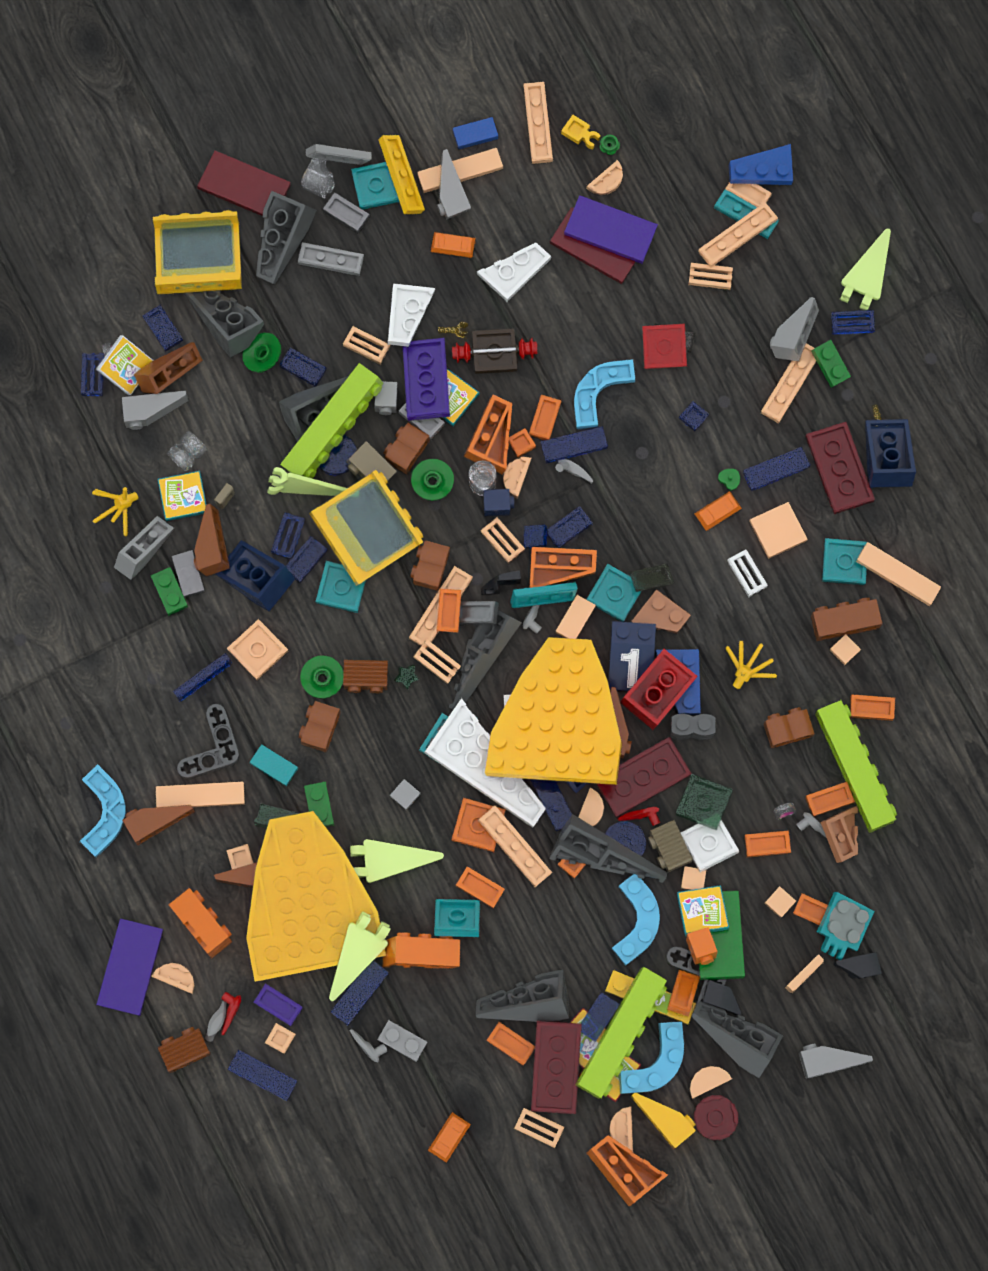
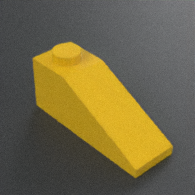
M638 1093L631 1095L634 1102L673 1149L696 1131L693 1128L696 1124L688 1115L684 1117L682 1113Z

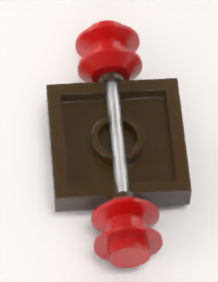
M514 328L472 331L473 348L471 350L467 342H465L464 346H459L456 342V346L452 347V357L457 359V363H459L460 359H465L468 363L471 355L474 357L475 374L517 371L516 354H518V351L522 359L525 358V355H530L533 359V355L537 354V342H533L532 338L529 342H525L521 338L519 347L515 344Z

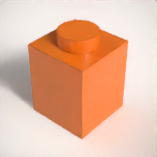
M709 927L687 934L686 942L695 965L699 963L706 965L713 962L717 956V949Z

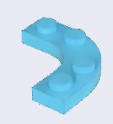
M633 360L600 364L591 369L579 382L574 397L577 429L598 427L596 398L601 390L614 384L635 382Z
M98 764L82 781L100 799L103 809L102 816L97 825L80 840L95 857L99 856L119 835L124 824L122 820L125 819L126 815L125 800L120 788Z
M633 874L619 885L620 890L632 903L637 915L635 928L629 935L612 947V950L625 966L650 946L657 934L660 921L656 898L644 881L638 878L636 874Z
M682 1022L658 1023L660 1039L658 1058L648 1068L621 1071L619 1074L620 1094L653 1091L667 1084L675 1076L680 1068L684 1054Z

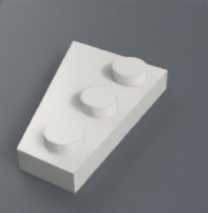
M534 243L513 253L512 256L502 261L495 262L494 265L486 269L483 268L477 271V275L508 302L551 260V256L537 243Z
M393 284L388 345L409 347L435 292V288Z

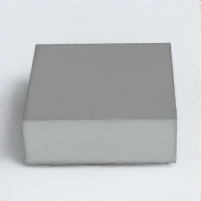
M404 779L390 794V797L407 810L421 793Z

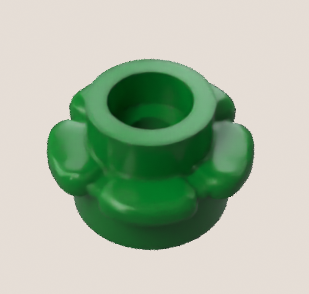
M606 135L600 140L601 145L599 148L603 153L613 155L620 148V143L614 135Z

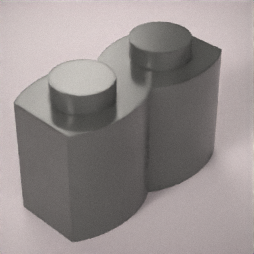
M677 714L671 717L670 737L673 739L685 740L692 737L697 740H708L715 735V717L712 715L700 714L693 717L688 714Z

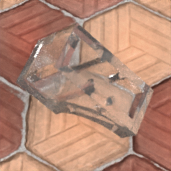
M312 158L301 179L302 189L324 199L327 193H331L335 186L333 173L328 171L326 160Z

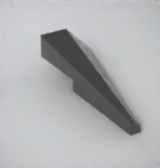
M498 610L496 624H473L475 631L472 639H468L460 667L462 672L459 684H455L454 690L457 692L454 702L449 705V708L454 710L461 698L465 703L522 622Z
M574 814L570 816L562 828L549 857L551 860H556L557 858L569 861V864L583 863L590 865V868L622 875L625 872L636 874L638 878L642 879L645 876L659 879L661 883L667 877L666 871Z

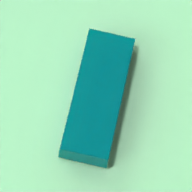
M726 189L714 205V209L737 222L757 208ZM779 220L760 232L759 235L768 239Z
M573 582L513 590L510 603L512 608L574 601L578 589L577 584Z

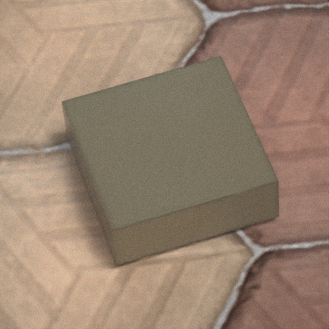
M226 483L214 499L216 506L220 509H224L235 494L233 487Z

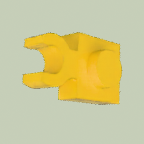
M574 115L571 116L561 130L562 135L578 145L583 140L589 149L594 148V144L589 141L591 138L600 140L599 133L595 131L589 132L590 125Z

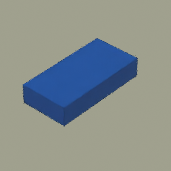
M493 117L453 128L458 150L498 139Z

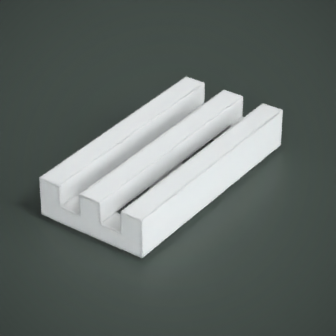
M746 549L727 559L748 598L767 588V583ZM744 556L760 583L759 586L755 583L741 557ZM735 560L738 562L743 573L745 574L746 578L753 588L752 590L749 588L747 582L745 581L744 577L742 576L741 572L734 562Z

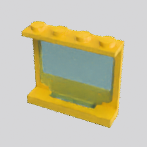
M226 210L220 213L202 212L201 214L182 213L173 216L163 214L153 217L156 253L155 287L157 294L242 289L237 211Z
M377 470L309 513L356 586L423 543L421 539L423 534L417 526L413 527L409 521L412 519L405 508L402 510L398 504L400 500L393 490L390 492L386 485L388 483L386 477L382 472L378 473Z

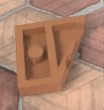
M656 590L631 622L656 624V630L662 629L678 634L691 615Z
M857 806L851 807L821 822L836 863L843 862L858 854V826H855V814L858 813Z

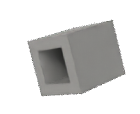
M383 382L380 393L375 396V412H379L381 415H391L397 412L398 386L397 382Z

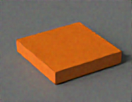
M463 798L452 841L494 852L496 841L478 821L494 806ZM497 807L505 815L506 809Z

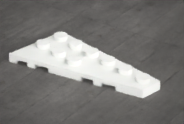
M461 698L424 753L533 828L546 808L522 778L486 776L485 767L490 735L483 729L478 722L479 720L471 713Z

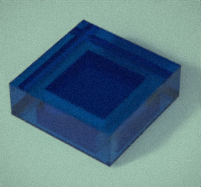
M692 401L679 416V419L696 431L709 417V414Z
M546 525L524 526L525 548L546 547Z

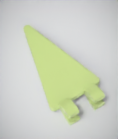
M890 229L883 231L842 279L841 284L845 289L840 298L841 301L848 303L854 290L865 295L859 308L867 312L872 299H880L890 240Z
M276 467L273 470L274 475L270 476L268 481L276 487L269 486L267 493L272 495L282 492L337 496L348 488L293 473L287 474L282 468ZM359 491L349 497H359Z
M368 839L364 840V846H350L351 857L364 856L365 867H355L354 870L359 878L366 877L368 883L441 860L444 857L443 853Z
M363 911L356 924L353 922L349 923L329 995L331 1001L336 1000L386 948L388 942L385 938L390 931V925L381 922L376 934L366 930L365 928L368 926L371 918L369 914Z

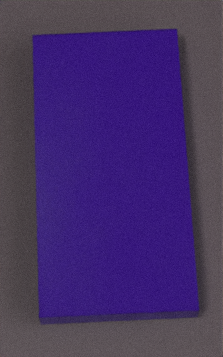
M579 195L564 235L643 264L658 224Z
M445 338L411 341L409 347L403 346L408 421L450 417Z
M120 919L97 1006L141 1016L163 929Z

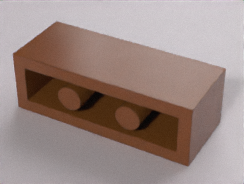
M870 598L859 599L854 604L842 602L837 604L835 608L828 609V606L819 607L811 615L816 641L841 637L845 634L851 635L880 629L882 625L877 599L870 600Z

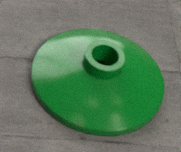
M271 333L257 334L249 348L243 351L245 366L257 373L272 368L281 354L279 339Z
M427 459L420 462L414 468L411 484L418 496L425 500L436 501L450 493L454 485V475L451 468L445 462L438 459ZM435 479L437 483L435 485L429 484V480Z
M322 655L313 657L305 663L301 670L300 680L304 690L309 695L324 699L335 695L341 689L344 673L341 665L335 659ZM321 675L327 677L325 682L318 680Z

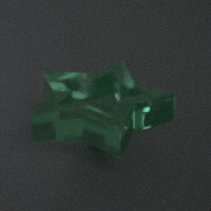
M415 665L407 668L398 666L399 674L394 681L403 683L408 690L412 682L419 680L414 674Z

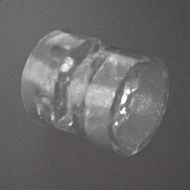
M189 431L179 439L180 444H174L167 452L168 456L186 472L195 464L194 459L201 458L208 450Z
M478 461L471 466L469 470V486L474 493L483 495V490H494L496 486V469L490 462Z

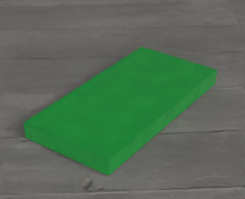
M722 891L729 930L710 932L717 949V956L709 964L701 965L699 963L700 980L745 978L739 891Z

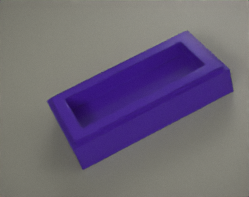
M266 983L253 1002L289 1026L293 1025L303 1009L302 1006Z

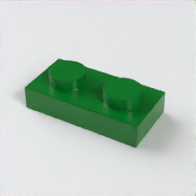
M832 340L811 350L831 388L851 377Z
M171 567L151 575L168 616L188 607Z
M326 782L304 786L309 812L314 811L325 827L334 826Z

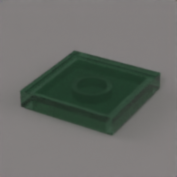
M692 774L677 808L676 815L717 830L733 789Z

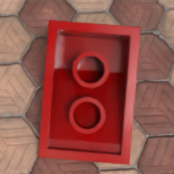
M663 649L622 698L620 703L653 730L698 676L667 650Z

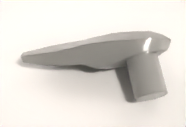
M567 459L558 460L559 463L555 467L558 472L566 470L572 475L583 478L592 484V478L578 464Z
M540 605L531 607L523 622V629L529 627L536 634L540 631L542 627L534 621Z
M804 812L803 816L805 818L796 824L798 828L802 831L811 825L815 831L820 832L826 837L821 823L810 813Z
M222 1001L220 1008L209 1021L205 1039L209 1042L214 1040L216 1033L224 1023L227 1009L225 1001Z
M353 1029L349 1030L363 1051L374 1062H379V1056L387 1052L384 1044L374 1049Z

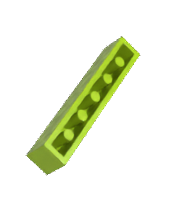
M359 363L280 465L289 473L313 479L320 464L327 461L331 450L341 443L345 432L355 425V419L360 413L366 411L373 396H377L380 393L384 384L381 379Z
M840 700L817 710L815 716L845 781L848 782L868 832L871 833L892 824L896 820V810L893 804H889L887 801V790L883 784L879 783L876 777L879 775L877 768L874 764H870L868 759L869 751L866 745L861 744L858 738L860 732L856 724L852 725L849 718L851 717V712L846 704L843 705Z
M645 967L640 968L575 1085L598 1099L602 1098L603 1095L606 1097L613 1086L610 1084L614 1076L618 1077L624 1066L621 1064L625 1056L629 1057L633 1051L634 1045L632 1043L635 1037L639 1038L645 1029L643 1023L646 1017L651 1018L656 1009L654 1003L657 998L661 999L667 989L664 985L667 980Z

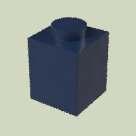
M509 489L483 490L484 516L510 515V509L514 508V496H510Z

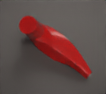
M648 807L632 811L618 817V820L642 819L648 816L652 826L660 823L656 814L659 808Z
M228 992L223 994L221 999L228 1003L229 1007L226 1012L221 1035L225 1034L241 1003V995L234 997Z

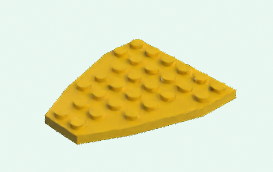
M548 637L520 676L491 731L485 767L486 776L617 785L622 742L608 681L591 640Z
M314 811L269 819L255 870L246 937L255 982L338 965L348 925L351 922L356 924L362 911L369 914L371 918L368 926L365 928L366 930L376 934L380 925L378 911L344 850ZM385 949L377 957L386 956Z

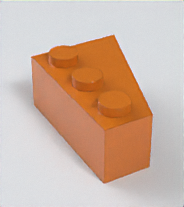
M492 395L465 452V458L500 474L506 471L512 403Z
M532 547L529 588L556 585L595 574L597 550Z
M189 888L168 905L212 959L232 943L229 938L232 934L225 925L220 926L217 923L216 919L218 916L211 907L208 909L204 907L202 902L205 900L197 890L192 892Z
M397 933V936L387 939L388 945L385 948L386 956H383V967L390 968L392 965L404 966V968L416 966L453 969L460 966V940L453 939V936L432 938L431 934H418V937H410V933Z
M609 1135L587 1152V1155L629 1207L668 1176V1174L663 1171L661 1172L652 1166L650 1162L640 1158Z

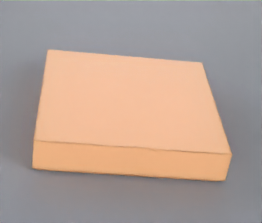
M789 502L756 516L749 521L768 559L808 540Z
M259 619L227 648L256 680L288 652V649Z

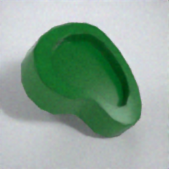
M725 469L719 473L718 480L720 483L725 484L728 490L733 491L739 486L740 475L736 469Z

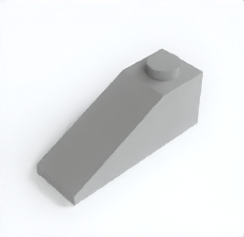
M447 149L443 150L441 156L439 204H437L440 215H445L446 220L471 209Z
M811 297L777 329L775 336L770 341V348L773 350L775 358L793 361L800 360L819 312L815 298Z
M186 391L122 397L126 428L132 430L141 429L143 426L150 425L188 402Z
M155 517L118 553L114 568L130 580L133 579L158 551L174 528L160 517Z
M816 1044L804 1046V1051L798 1053L806 1079L873 1061L872 1056L826 1046L817 1047Z

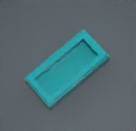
M262 744L249 762L286 787L299 769Z

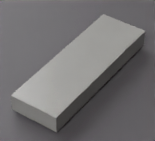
M319 144L306 149V156L309 158L362 165L371 160V152Z
M302 242L298 264L360 276L364 254Z

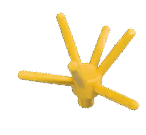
M126 487L123 488V494L120 495L95 489L92 492L93 495L114 499L115 506L95 518L93 523H97L117 510L111 519V522L114 523L123 511V534L127 536V508L131 507L132 502L138 500L137 493L127 494Z
M743 641L739 642V662L730 647L726 646V650L737 668L735 673L737 678L733 683L735 688L740 689L744 681L748 682L750 678L777 677L776 674L756 673L773 663V659H769L754 669L750 668L760 653L763 644H759L747 665H743Z

